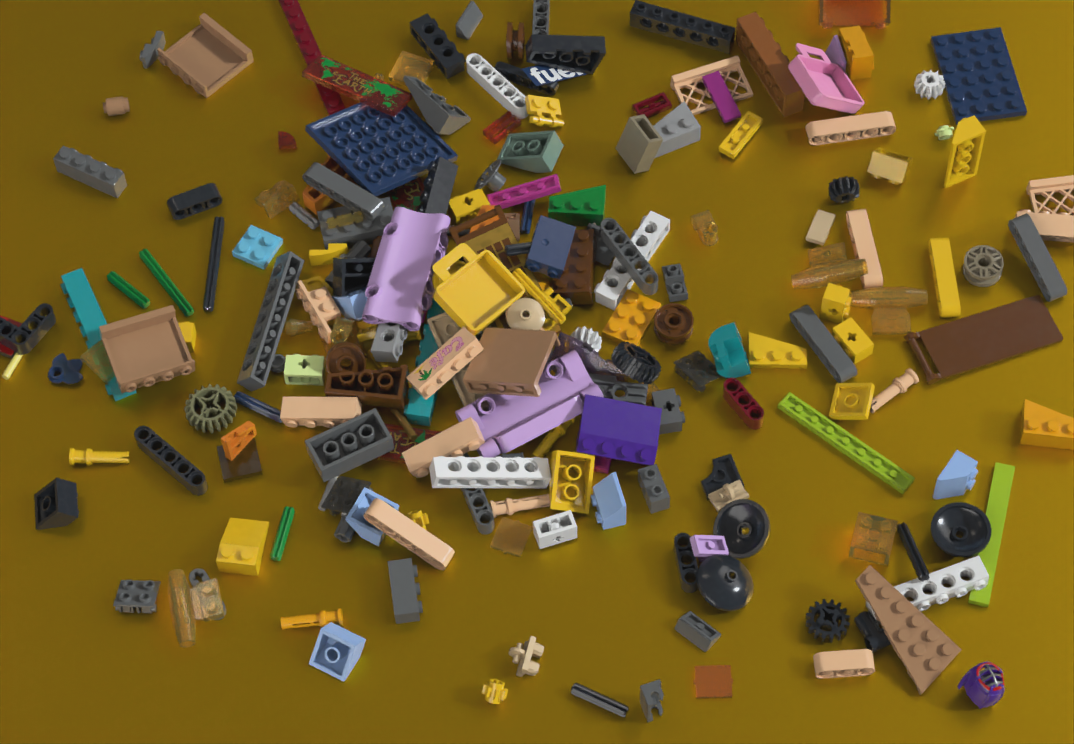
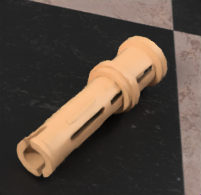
M908 368L902 376L893 379L889 387L872 399V409H870V412L874 413L898 393H905L909 386L913 383H918L919 378L917 374Z
M549 494L514 500L506 498V500L497 502L489 501L494 518L497 515H512L517 511L550 506Z

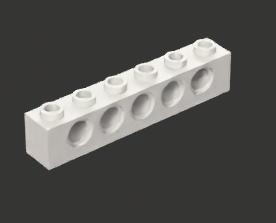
M650 211L647 216L642 218L638 230L635 229L633 231L631 241L647 262L670 231V219ZM616 257L611 269L605 272L603 281L598 283L594 289L595 302L614 311L626 290L630 289L634 283V280Z
M438 456L433 457L429 467L432 488L547 489L551 480L548 458Z
M976 556L930 573L929 580L921 582L916 578L894 586V588L905 598H913L914 600L910 602L919 611H924L936 603L943 604L955 596L962 597L971 590L985 588L988 585L989 574L981 558ZM961 577H968L970 580L965 581ZM947 583L950 584L951 587L946 588L942 584ZM929 590L932 594H925L924 591ZM866 601V607L868 611L871 612L877 624L880 625L881 623L877 621L873 609L871 608L870 604Z

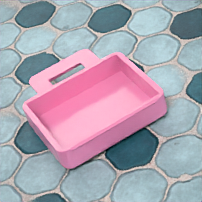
M799 43L796 44V50L799 54L789 63L788 68L810 103L819 107L855 114L864 105V101L842 67L831 63L823 50ZM809 55L817 56L820 58V60L812 58Z

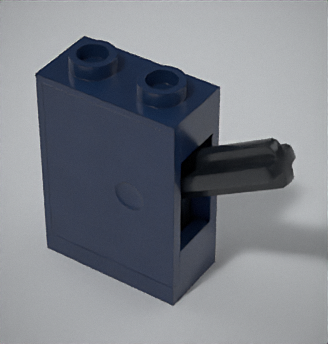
M540 215L532 241L506 245L505 254L507 256L527 254L524 268L532 272L545 274L550 278L560 279L576 227Z

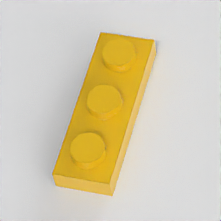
M747 111L721 143L718 151L734 159L762 125L763 118Z

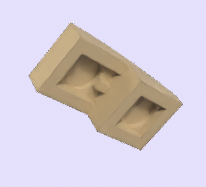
M818 209L807 233L806 240L824 245L836 215Z

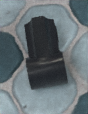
M864 611L854 618L855 624L864 637L867 649L871 650L872 653L891 644L884 633V629L879 627L870 611Z

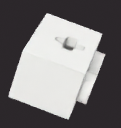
M571 510L533 521V533L539 549L577 538V525Z

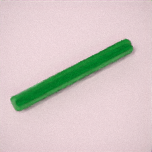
M148 249L140 251L139 256L183 314L186 317L193 315V307Z

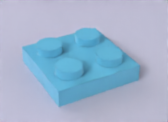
M250 225L232 251V255L265 270L283 244V238Z

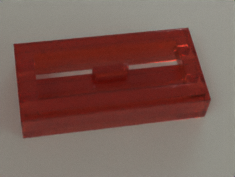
M507 111L485 128L483 135L494 144H497L519 127L521 120H517L515 115Z

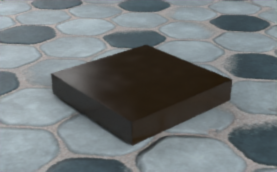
M255 438L232 461L225 457L223 445L217 446L224 483L262 475Z

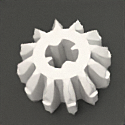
M931 69L929 72L923 70L921 74L916 76L914 81L916 94H920L921 98L927 97L928 100L930 97L936 99L938 95L941 96L945 88L943 75H939L938 71L934 73Z
M584 326L581 329L577 327L570 336L569 347L576 350L579 356L583 355L586 358L589 356L594 357L601 349L602 337L598 335V331H592V328L587 329Z

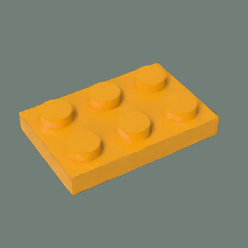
M627 289L604 327L602 336L618 343L629 342L639 346L652 324L657 310L661 308V303Z

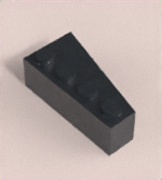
M531 34L525 45L526 62L592 75L606 54L605 36Z

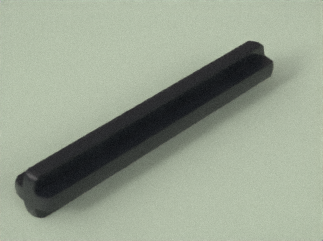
M904 522L897 524V532L918 579L921 582L929 580V572L907 524Z

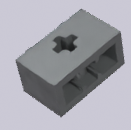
M675 388L652 392V407L662 408L659 435L682 431V423H685V416L683 411L680 412L681 399L679 395H676Z
M657 464L638 469V483L650 513L668 509L670 507V496Z

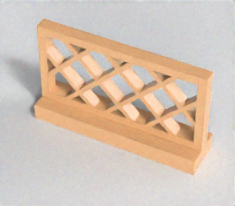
M738 55L673 75L671 78V88L675 90L680 104L685 99L686 104L690 101L698 105L696 109L691 110L693 115L716 108L714 102L709 105L703 103L705 96L709 98L711 96L707 89L705 91L701 90L696 85L703 82L702 76L718 70L725 83L729 81L736 84L734 90L728 89L735 102L753 97V92L740 66L741 61ZM738 71L739 79L735 80L729 77L730 73ZM739 85L745 88L747 93L740 94L735 91ZM685 87L690 89L691 92L687 96L682 94L680 89ZM693 91L703 95L700 101L691 98Z
M1074 175L1029 181L1026 191L1027 195L1030 196L1033 213H1039L1041 210L1050 212V214H1056L1057 210L1061 207L1069 212V215L1072 214L1074 216V207L1070 209L1063 204L1066 198L1074 202V196L1070 195L1072 190H1074ZM1059 192L1065 197L1060 202L1052 197V195ZM1041 194L1047 199L1041 204L1035 199V195ZM1048 200L1058 205L1054 211L1045 206Z

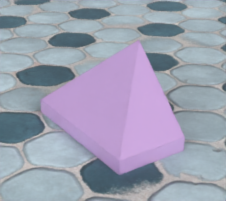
M834 35L825 54L831 63L838 64L845 72L846 60L838 35Z

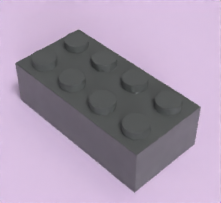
M390 197L381 198L385 208L373 221L362 217L345 206L318 211V220L325 250H328V243H347L348 249H352L361 240L365 241L368 245L373 244V240L377 236L383 235L385 226L391 221L393 209Z
M376 408L305 440L307 453L323 482L394 450L393 438Z

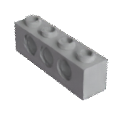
M390 322L378 325L371 348V353L376 362L398 363L399 356L403 352V342L407 338V329L398 323Z

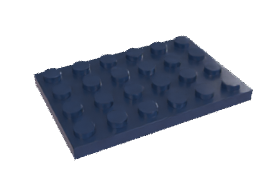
M1001 27L931 36V44L940 74L943 75V81H945V91L955 125H958L961 119L969 118L975 115L979 122L1026 115L1027 109Z

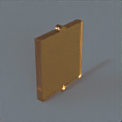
M731 665L694 667L695 680L693 684L696 688V699L732 698V684L734 680L731 679Z

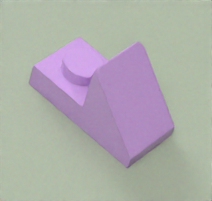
M693 535L689 538L694 557H698L699 562H703L706 558L716 554L729 555L724 536Z

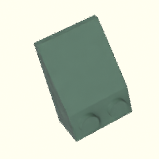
M555 131L512 133L508 135L497 160L500 159L501 164L534 173L552 172L564 145Z

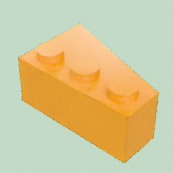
M860 25L839 28L838 38L846 60V69L850 81L871 78L872 70H874V54Z
M1025 399L1021 410L1020 444L1074 450V418Z

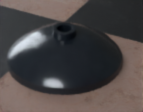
M738 499L728 503L720 510L714 522L713 534L725 537L729 556L736 559L749 558L757 554L765 546L770 534V520L765 509L758 503L748 499ZM749 528V533L745 535V530Z
M954 502L941 507L933 516L930 527L933 541L943 552L962 558L971 557L982 552L987 547L992 532L990 521L985 513L976 506L963 502Z
M725 554L712 555L706 558L698 568L696 576L698 589L703 598L713 607L723 611H737L751 600L754 591L752 576L744 564L736 558Z

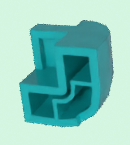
M735 322L717 328L711 334L708 341V346L714 357L716 370L719 375L725 378H737L751 374L747 354L744 351L742 339Z

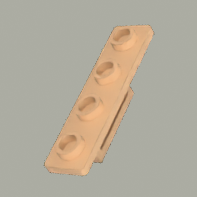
M301 280L297 281V289H295L297 298L302 300L304 310L309 312L313 325L318 327L320 337L324 338L327 344L331 343V329L326 322L340 318L341 311L326 287L308 292Z

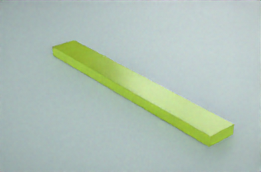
M791 392L779 402L778 409L901 494H904L914 483L915 477Z
M995 463L985 513L991 524V538L987 547L977 554L989 574V581L985 588L970 591L968 601L970 604L983 607L989 606L1015 466Z

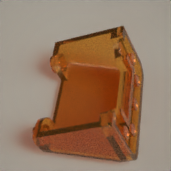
M818 0L819 25L824 29H831L833 26L858 25L860 27L886 29V26L890 25L891 0Z

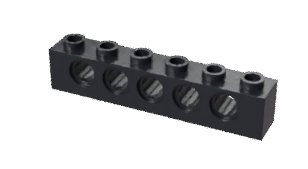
M635 0L630 11V26L726 54H730L735 42V27Z

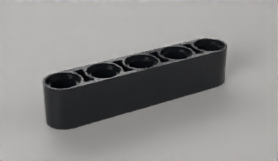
M139 426L136 428L134 436L139 449L194 495L200 496L206 493L208 485L203 472L149 427Z

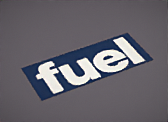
M545 65L522 68L536 86L587 75V73Z

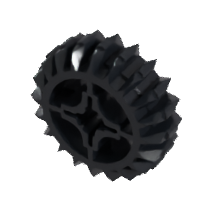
M621 342L613 350L611 355L613 364L622 373L626 374L627 377L639 383L652 384L660 375V363L645 349L640 348V346H636L634 343Z

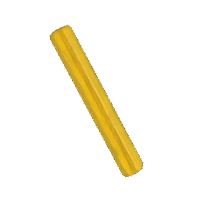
M520 268L513 271V276L524 286L533 299L541 304L548 315L558 325L563 324L566 321L564 314Z

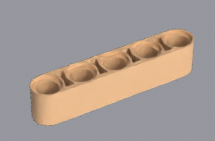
M889 111L813 121L805 127L811 145L887 136L896 131L892 113Z
M866 209L846 211L847 226L863 289L882 287L883 276Z
M373 499L364 514L365 520L439 570H445L455 553L449 545L381 499Z

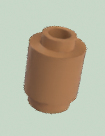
M128 97L106 98V102H103L104 113H108V116H115L130 112Z

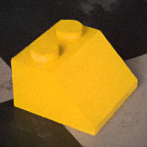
M879 147L873 151L867 172L871 173V177L877 179L884 177L889 179L888 182L899 185V182L903 183L914 158Z

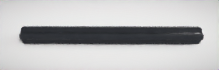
M222 216L214 218L203 301V310L205 312H212L214 309L225 223Z

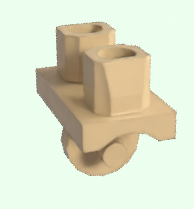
M737 480L731 484H724L723 488L708 494V498L717 512H720L728 503L738 499H747L749 494L742 486L741 481Z
M530 636L529 641H525L524 647L522 643H517L516 647H512L509 650V655L513 657L512 662L515 664L519 662L517 676L522 677L524 674L535 676L538 673L540 664L531 661V657L540 658L543 654L544 646L536 643V637Z

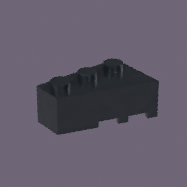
M334 257L333 295L342 297L350 292L366 287L376 257Z

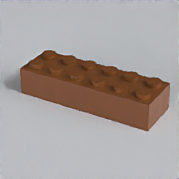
M757 12L737 18L735 42L782 116L787 117L802 111L805 94L788 68L790 63L788 57L782 53L780 44L776 43L773 39V34L766 28L763 18L759 17Z

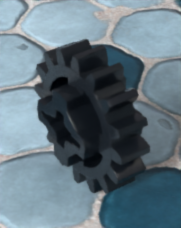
M823 599L822 604L816 601L814 607H809V613H806L807 620L805 626L810 627L809 634L815 633L814 639L821 637L823 643L826 639L833 643V638L839 641L841 634L846 635L847 629L850 626L848 622L850 615H846V608L841 609L840 602L835 605L833 599H831L830 603ZM816 615H818V619L815 622L814 618ZM839 620H841V625L838 628Z

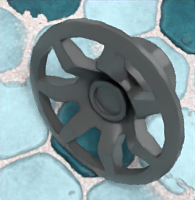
M500 159L494 161L482 173L475 184L474 190L481 189L486 185L493 192H497L504 185L506 178L497 171L501 165Z

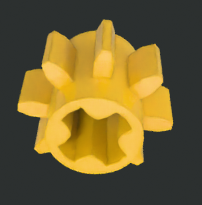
M421 509L407 513L409 519L426 530L425 524L430 523L426 513L422 514Z
M490 679L489 682L483 684L481 694L486 695L485 700L487 702L499 704L500 700L504 701L506 699L508 689L504 688L505 683L503 681Z

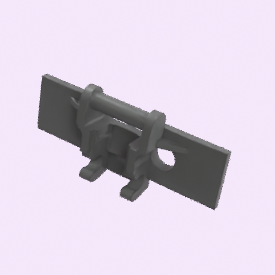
M589 373L592 381L599 386L604 398L646 405L648 384L616 381V376ZM618 390H622L625 392V395L623 397H617L615 396V392Z

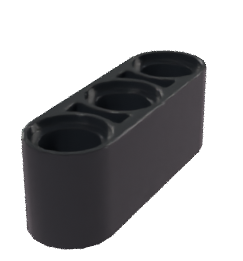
M208 183L169 198L167 206L173 219L181 220L217 207L222 203L223 199L216 184Z
M679 533L674 538V555L680 585L684 592L694 593L698 590L696 581L698 566L689 539L691 536L687 533ZM679 544H686L687 546L681 547ZM688 561L690 564L685 565L682 562ZM687 579H692V580H694V582L690 583V582H687L686 580H687Z

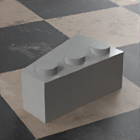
M685 101L653 126L663 139L655 158L700 140L701 126Z

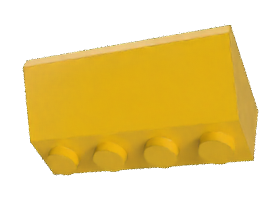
M975 115L963 118L958 122L943 185L945 189L977 175L986 130Z

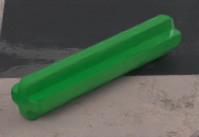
M115 271L107 274L108 281L140 307L146 309L150 305V300Z
M284 507L270 554L271 559L274 561H280L295 513L293 507Z

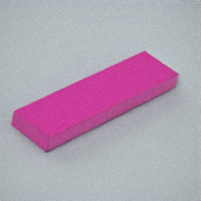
M554 174L488 194L487 198L490 205L499 204L504 209L560 192L561 187L558 175Z

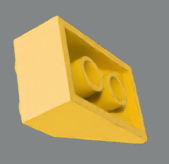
M561 450L551 452L550 509L560 511L571 510L574 513L589 514L595 455Z
M230 517L216 558L219 572L251 576L259 575L269 528L268 521Z

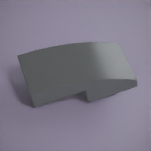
M156 31L151 44H145L144 50L140 52V61H142L145 69L149 68L158 59L157 49L163 50L166 40L163 31Z
M681 264L662 266L669 301L687 300L688 292Z

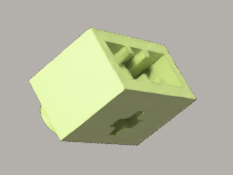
M286 355L284 368L286 384L324 386L326 371L324 356Z

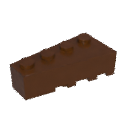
M400 365V367L395 368L389 366L378 370L364 369L361 372L348 371L328 374L324 391L326 397H358L362 405L404 409L408 387L406 377L410 374L408 365Z

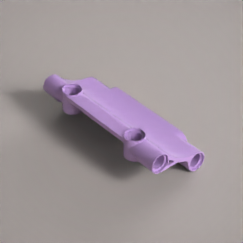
M396 207L394 209L390 223L384 228L365 290L367 301L362 314L364 322L369 324L390 322L398 323L410 331H418L420 329L424 315L423 311L430 309L435 292L432 283L434 273L432 267L445 256L448 247L447 231L451 221L448 215L442 213H420L404 207Z
M572 350L546 363L538 382L541 389L539 397L488 393L455 411L459 422L469 417L477 422L485 440V443L477 449L480 456L493 458L501 453H507L580 415L585 394L604 398L599 386L590 378L576 350ZM551 365H554L557 370L554 376L549 373ZM484 400L489 403V408L486 411L481 409V403Z

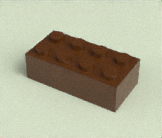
M594 229L575 230L564 271L560 279L553 278V298L559 294L563 299L569 298L572 305L593 304L597 239Z

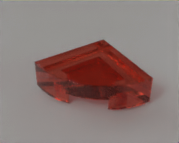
M278 131L279 150L297 148L296 140L291 134Z

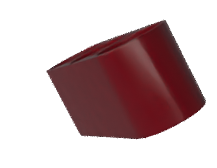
M736 378L726 379L723 384L724 400L748 428L752 430L760 429L764 419L763 408Z

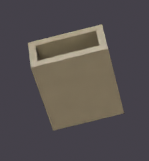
M644 114L629 118L616 146V150L634 174L649 171L663 139Z

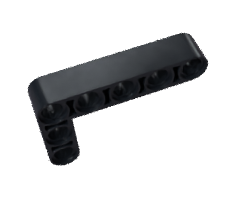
M47 303L40 304L20 327L0 317V343L18 354H28L56 323L52 306Z

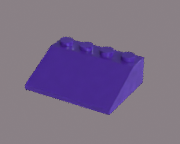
M585 394L575 452L647 466L654 465L662 408Z

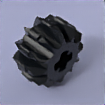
M839 177L829 183V197L835 203H849V201H854L855 198L859 197L860 187L854 177Z

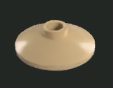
M518 299L508 309L507 322L511 329L540 330L545 322V312L541 304L534 299ZM528 312L530 315L529 317H523L522 314Z

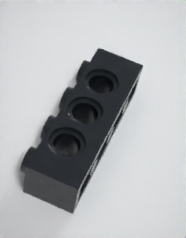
M427 13L409 22L411 35L446 79L465 71L464 63L466 60L464 55L456 50L455 44L448 40L445 31L440 30L434 18H431Z

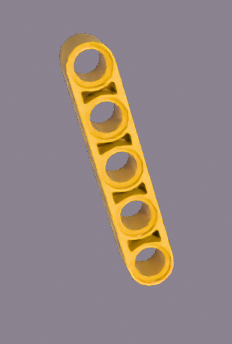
M929 238L928 248L940 318L960 317L961 307L949 238Z

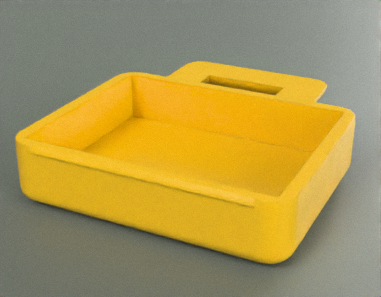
M465 243L459 244L432 267L433 272L443 281L433 294L434 300L461 329L465 327L474 336L502 315L513 302L521 299L525 292L524 286L491 251L484 250L476 255ZM464 256L468 263L451 275L446 269Z

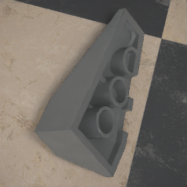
M404 75L403 80L427 123L436 134L451 135L470 122L471 118L456 105L452 107L447 104L445 97L432 93L433 89L418 78Z

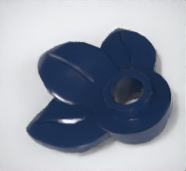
M64 353L59 354L52 361V367L48 372L49 380L52 383H78L83 379L82 374L79 373L83 365L82 359L67 360Z

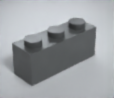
M412 558L388 561L396 624L420 621L419 613H423L422 601H417V595L421 594L419 583H415L414 577H418L417 565H412Z

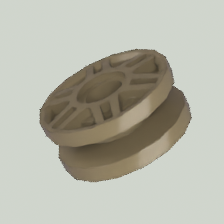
M978 245L971 248L964 257L963 275L966 280L978 287L994 285L999 281L1004 266L1001 253L987 245Z

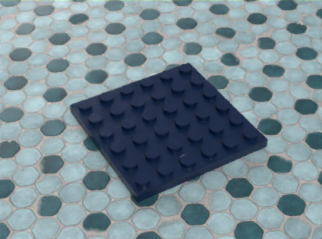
M379 94L306 125L305 129L362 189L374 196L381 195L429 172L427 170L428 165L438 157H442L450 162L456 161L458 157L397 94H393L392 97ZM383 102H390V103H391V107H387V105L382 104V103H383Z

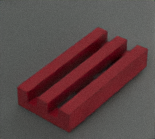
M664 92L632 105V110L635 111L636 116L644 114L647 118L672 108V104Z

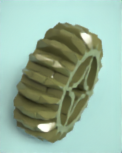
M209 383L207 388L201 386V390L195 389V394H189V400H186L184 410L186 419L192 427L195 426L197 431L202 429V432L205 434L207 430H210L213 434L214 430L217 429L220 432L221 427L227 428V423H232L233 418L236 417L237 405L235 404V397L224 386L220 388L216 384L215 387H212ZM222 402L226 404L224 410L221 409L220 404ZM198 407L201 408L200 415L196 413Z

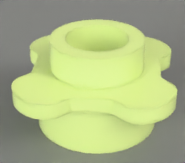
M948 125L941 126L936 130L935 136H938L939 140L949 139L953 137L952 130H954V127H949Z

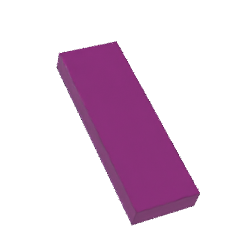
M719 70L702 76V81L724 124L741 118V113Z

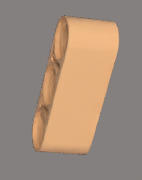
M869 649L819 652L813 656L817 678L866 676L875 672L873 653Z

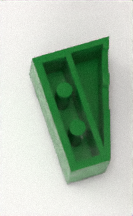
M606 185L550 196L548 218L572 226L587 227L589 223H596L597 226L601 227V222L605 216Z

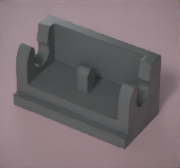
M660 679L640 686V705L647 722L653 721L651 709L656 708L660 716L663 714L660 700H663L664 695Z

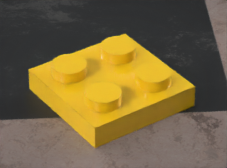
M836 383L829 412L830 419L868 420L875 388L874 384Z

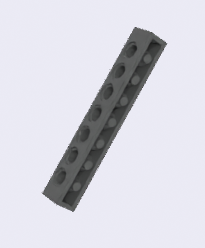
M291 251L276 259L237 380L238 384L251 392L264 387L297 281L304 264V260Z

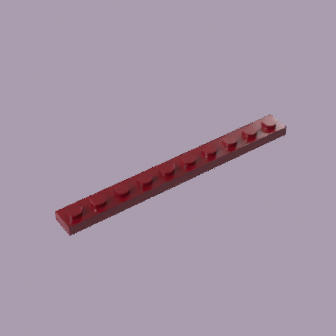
M278 0L328 116L346 109L336 85L332 81V76L321 79L325 70L321 65L324 59H320L323 56L298 0Z

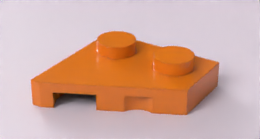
M247 421L221 438L227 459L232 461L257 435L255 424Z

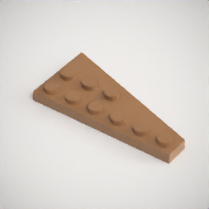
M869 565L855 582L865 600L873 609L877 621L881 623L884 633L899 659L905 665L908 675L913 679L921 695L962 649Z

